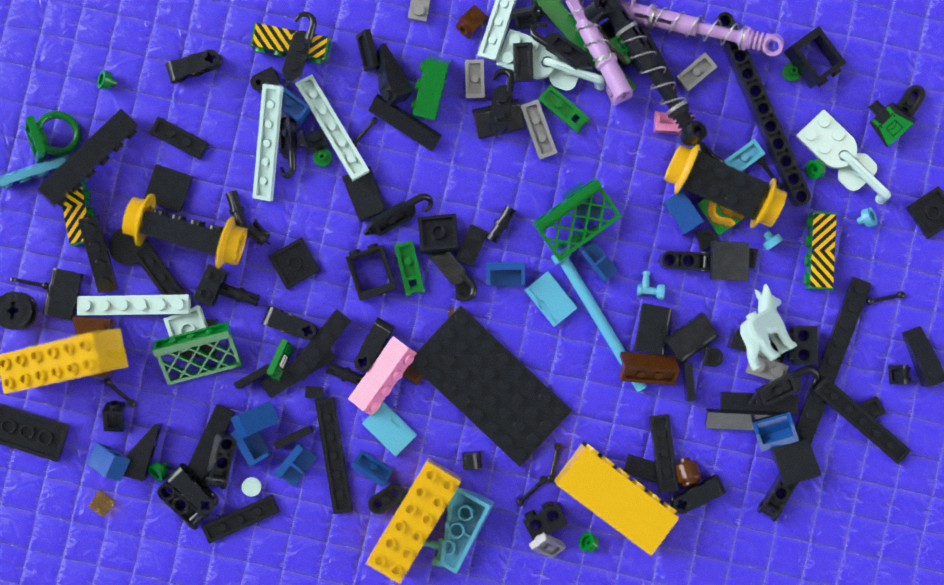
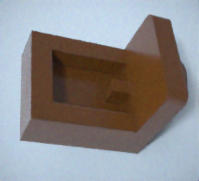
M473 5L461 16L455 28L467 39H470L474 32L486 22L488 16L477 6Z

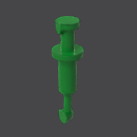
M593 225L594 227L589 229V231L596 230V225ZM583 232L573 235L571 241L578 242L582 240ZM558 242L556 248L560 249L562 246L566 245L567 243H563V242H562V243H559V242Z

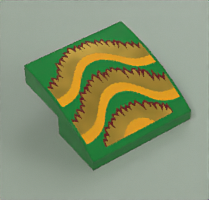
M706 199L698 203L718 235L746 218Z

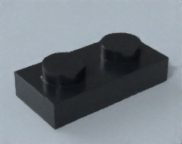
M470 224L456 260L473 267L488 231Z

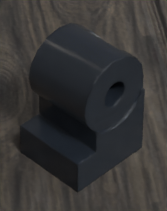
M272 66L251 78V87L258 93H262V86L265 83L282 85L276 70Z
M481 451L462 452L463 470L482 468Z

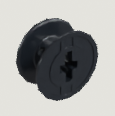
M12 291L0 296V325L10 330H21L28 328L34 323L37 318L38 308L35 300L30 295ZM18 308V313H13V310Z

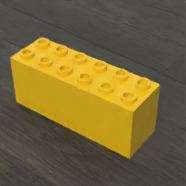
M121 329L91 332L0 354V377L4 394L128 367Z
M580 444L554 479L555 483L652 556L678 521L679 517L675 515L677 511L665 501L661 504V499L650 490L646 493L644 491L646 487L634 478L632 481L629 480L630 475L620 467L617 469L613 468L615 464L604 455L601 458L597 456L599 452L592 446Z
M428 457L371 552L366 564L400 584L461 483V476Z

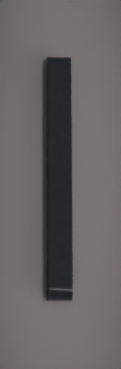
M722 12L715 19V21L725 19L728 26L723 27L731 28L736 24L729 12ZM717 21L715 25L720 26V22ZM726 40L722 46L782 185L787 192L789 201L797 207L805 205L810 201V191L747 49L739 50L737 43L730 44ZM735 54H741L743 57V61H737L735 59ZM748 71L751 76L750 79L744 78L742 72ZM750 88H755L758 91V96H752ZM759 105L765 108V114L759 113ZM766 123H770L773 125L772 132L766 129ZM774 140H778L781 143L780 149H776L773 146ZM782 157L788 160L789 164L787 167L781 164ZM789 175L795 176V184L789 182ZM798 192L803 194V202H799L796 199Z

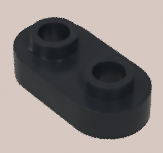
M919 85L910 86L905 90L897 105L914 116L925 99V90ZM911 93L916 94L915 99L911 97Z
M394 483L374 494L368 502L370 511L374 514H381L399 503L404 496L403 488L399 484ZM397 490L398 495L392 496L391 491ZM376 500H380L382 502V505L380 507H377L375 505Z

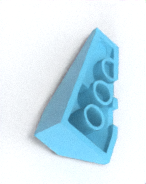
M460 487L456 489L448 504L439 565L455 574L458 573L495 503L494 501L477 492Z

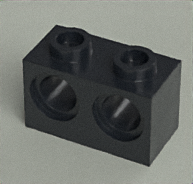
M208 264L192 299L209 307H214L219 298L220 289H223L222 284L226 282L230 272Z
M790 326V330L787 333L791 340L797 344L795 348L788 350V360L791 361V365H818L817 326ZM801 330L806 334L803 341H800L798 338V333ZM802 349L806 352L804 360H801L798 356Z
M548 501L541 505L542 509L536 512L531 510L524 515L525 518L522 520L532 540L539 534H550L568 524L556 501L553 503ZM552 510L558 513L557 518L554 520L547 518V514ZM533 520L541 522V526L538 529L530 527V523Z

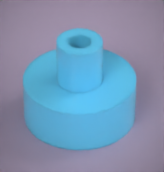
M871 207L861 211V217L857 218L858 224H865L868 228L877 225V217Z
M770 230L763 234L767 240L763 243L766 250L771 249L783 240L779 233L773 236Z

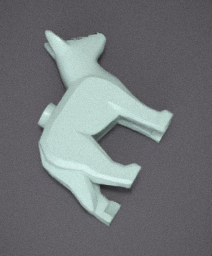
M767 284L764 285L762 293L755 289V295L758 300V314L754 311L745 316L747 320L740 326V334L746 344L747 357L753 370L761 366L758 359L759 350L772 361L784 352L797 346L796 342H793L789 337L783 320L777 311L781 300L771 294ZM769 338L775 344L778 352L774 351L771 347Z

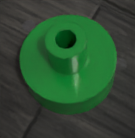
M791 62L782 68L781 75L787 82H795L801 77L798 73V68L793 66Z
M102 70L98 76L97 87L102 90H108L110 86H116L117 80L112 79V73Z
M325 148L314 152L313 161L317 166L324 168L332 163L333 156L328 149Z
M819 159L810 160L806 164V174L811 179L821 178L825 174L826 166Z
M154 462L148 467V471L155 480L161 482L168 476L166 469L169 468V465L166 462L162 464Z
M590 532L584 533L579 539V548L587 553H592L599 547L598 537Z

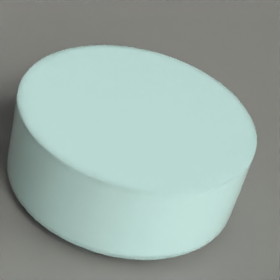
M249 477L242 483V491L249 497L256 496L262 489L261 481L256 477Z

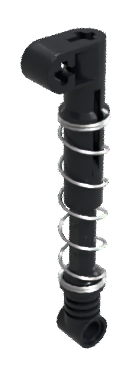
M593 0L584 9L586 19L592 23H598L606 18L609 19L615 28V35L617 38L620 37L622 39L621 43H624L631 53L630 58H634L641 69L640 74L647 73L653 82L650 89L656 88L663 99L660 101V105L667 104L668 111L666 114L668 118L673 119V121L676 120L675 124H679L678 129H682L680 130L681 141L686 146L691 147L704 139L707 135L705 125L700 121H694L695 117H691L692 112H688L690 109L686 98H678L673 90L676 82H668L664 76L666 67L658 66L660 62L656 58L657 53L651 50L646 42L647 36L642 35L637 28V21L630 17L620 0Z

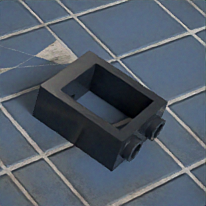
M820 26L784 51L792 65L798 68V73L810 89L815 85L820 87L829 81L826 77L829 75L832 77L836 76L842 71L840 67L846 64ZM813 40L833 66L821 76L816 73L800 51L801 48Z
M378 243L367 246L368 250L360 252V249L349 252V256L345 257L360 301L397 290L383 245L378 246ZM380 252L390 283L363 292L353 261Z

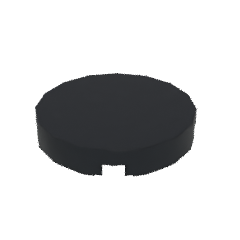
M122 228L118 229L109 240L108 248L110 255L120 264L133 265L139 263L131 252L138 247L135 245L134 237L123 234Z

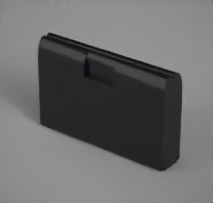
M518 99L512 100L508 129L505 128L500 135L525 129ZM491 105L472 110L479 140L495 136L488 124Z
M368 166L369 173L355 181H352L349 174L342 176L359 221L387 210L371 166Z
M53 268L42 314L72 320L84 274Z
M642 303L634 350L665 355L666 343L663 339L668 337L673 308Z
M701 312L663 340L681 365L717 339L718 334L707 316Z

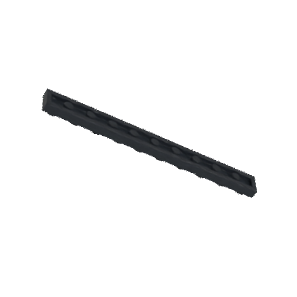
M856 277L851 278L817 368L819 373L818 383L824 376L833 383L835 382L872 283ZM814 387L809 389L795 426L799 441L809 438L810 444L813 441L827 404L812 391Z

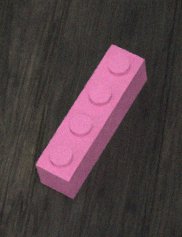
M393 336L348 399L362 411L373 416L380 408L384 399L391 393L396 382L401 379L406 368L413 362L417 353Z

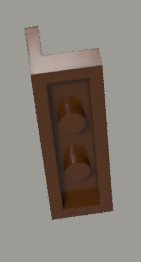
M631 352L620 353L623 364L619 373L620 381L675 385L680 369L674 356Z

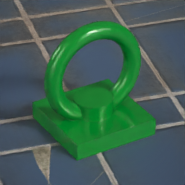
M48 112L42 115L37 122L34 115L25 118L24 129L36 163L44 161L46 153L55 156L67 155L73 152L81 141V128L74 117L65 112ZM52 119H62L68 122L74 133L71 143L64 148L49 146L43 129L44 124Z

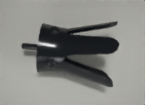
M255 218L253 226H247L249 229L247 230V236L255 240L260 246L265 242L270 245L267 240L271 235L261 227Z

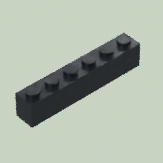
M120 109L37 188V192L54 208L57 205L61 207L69 199L67 196L71 192L76 193L83 186L81 182L85 178L89 180L97 172L95 169L99 165L104 166L110 160L109 155L113 151L117 153L124 146L123 142L127 138L131 140L137 134L138 124Z

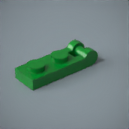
M551 84L538 98L539 102L576 134H579L582 130L581 127L590 121V118ZM574 115L579 118L576 123L571 120Z
M413 240L395 244L394 247L406 297L418 292L419 294L425 293ZM416 279L417 285L410 286L409 281Z

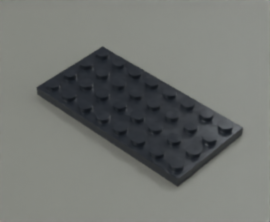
M462 306L416 352L417 354L411 363L416 370L519 467L572 412L565 403Z

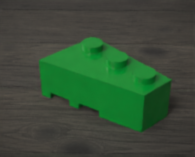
M429 54L425 61L422 60L419 70L422 72L421 79H417L415 90L418 91L417 97H413L411 109H414L412 115L431 120L437 118L451 59Z

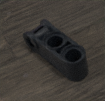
M209 49L167 62L165 66L170 82L174 84L217 70L222 66L223 60L216 51ZM214 56L213 63H210L211 57Z
M667 251L659 256L658 263L664 269L710 272L711 252ZM666 255L672 257L671 265H667L664 262ZM685 256L690 257V266L684 264L683 259Z
M272 306L267 307L261 323L307 340L313 339L318 332V327L315 324ZM310 327V330L313 331V333L307 335V332H305L304 330L305 328Z
M379 317L376 319L355 358L354 364L358 370L368 371L382 352L386 344L385 342L395 328L394 325ZM366 357V362L369 364L368 366H363L361 368V363L359 362V360H364Z
M220 432L214 438L208 468L204 477L205 487L216 486L220 487V489L227 487L236 442L226 432ZM228 439V443L225 446H221L222 441ZM220 458H224V461L217 465V461Z
M180 463L167 476L168 482L187 501L196 507L200 513L209 514L218 505V496L209 487H205L204 481L197 477L186 464Z
M718 474L673 496L670 500V506L679 514H684L708 503L712 499L724 495L726 490ZM679 500L684 502L682 503V508H679L677 506L679 504Z
M778 474L769 491L758 505L757 512L764 513L771 518V521L775 522L798 483L784 487ZM779 488H783L784 493L782 497L777 498L776 491Z
M168 480L158 488L159 498L184 520L191 529L197 530L203 519H207L210 514L200 513ZM165 487L171 488L172 494L167 493ZM179 500H183L186 503V507H182Z

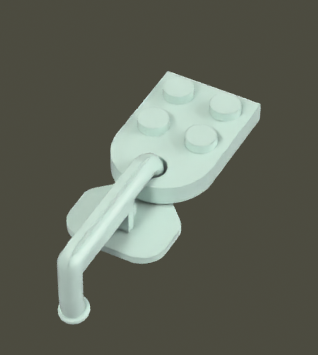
M509 29L496 63L498 67L514 72L513 43L532 42L534 79L549 77L554 87L564 91L574 89L579 78L593 82L597 90L605 88V79L602 75L580 68L575 70L547 51L544 46L535 41L531 36Z
M824 109L796 135V138L817 159L823 161L825 166L831 169H838V180L848 190L857 191L867 183L878 193L875 197L876 203L884 204L891 197V192L874 177L877 172L876 163L867 154L857 153L855 139Z

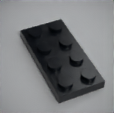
M0 403L1 445L55 462L60 461L71 424Z

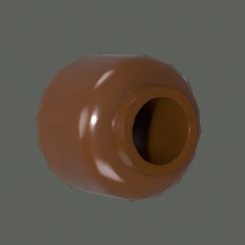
M690 457L679 459V463L676 464L678 483L682 484L683 487L697 485L701 479L698 462L690 460Z

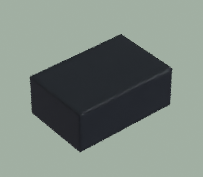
M306 386L305 398L323 399L324 387Z

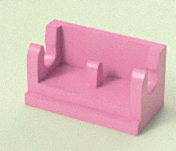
M655 111L653 133L680 135V130L682 129H678L679 124L676 125V120L673 121V119L668 118L666 112Z

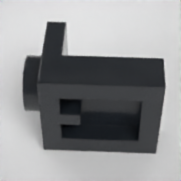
M537 0L532 1L531 7L514 9L512 11L517 30L530 28L533 23L540 22L541 18H543V10L541 6L539 7Z
M302 129L298 130L300 137H297L299 146L304 148L307 154L329 147L322 129L304 134Z
M116 400L106 402L102 410L104 431H124L125 402Z

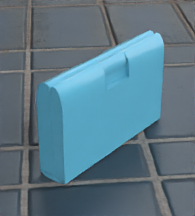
M549 271L524 290L553 327L578 308Z
M384 401L381 403L378 411L373 416L369 415L362 423L395 457L417 436Z

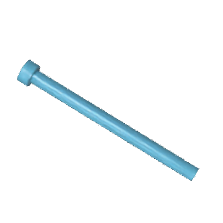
M567 247L559 251V255L563 254ZM572 254L560 262L555 255H552L555 265L559 263L622 366L620 353L626 351L571 262L569 256ZM631 382L637 392L647 387L645 383Z

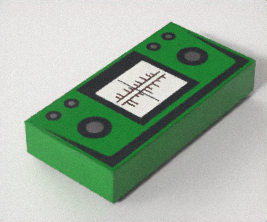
M282 339L266 372L273 380L278 382L294 349V346L288 340Z

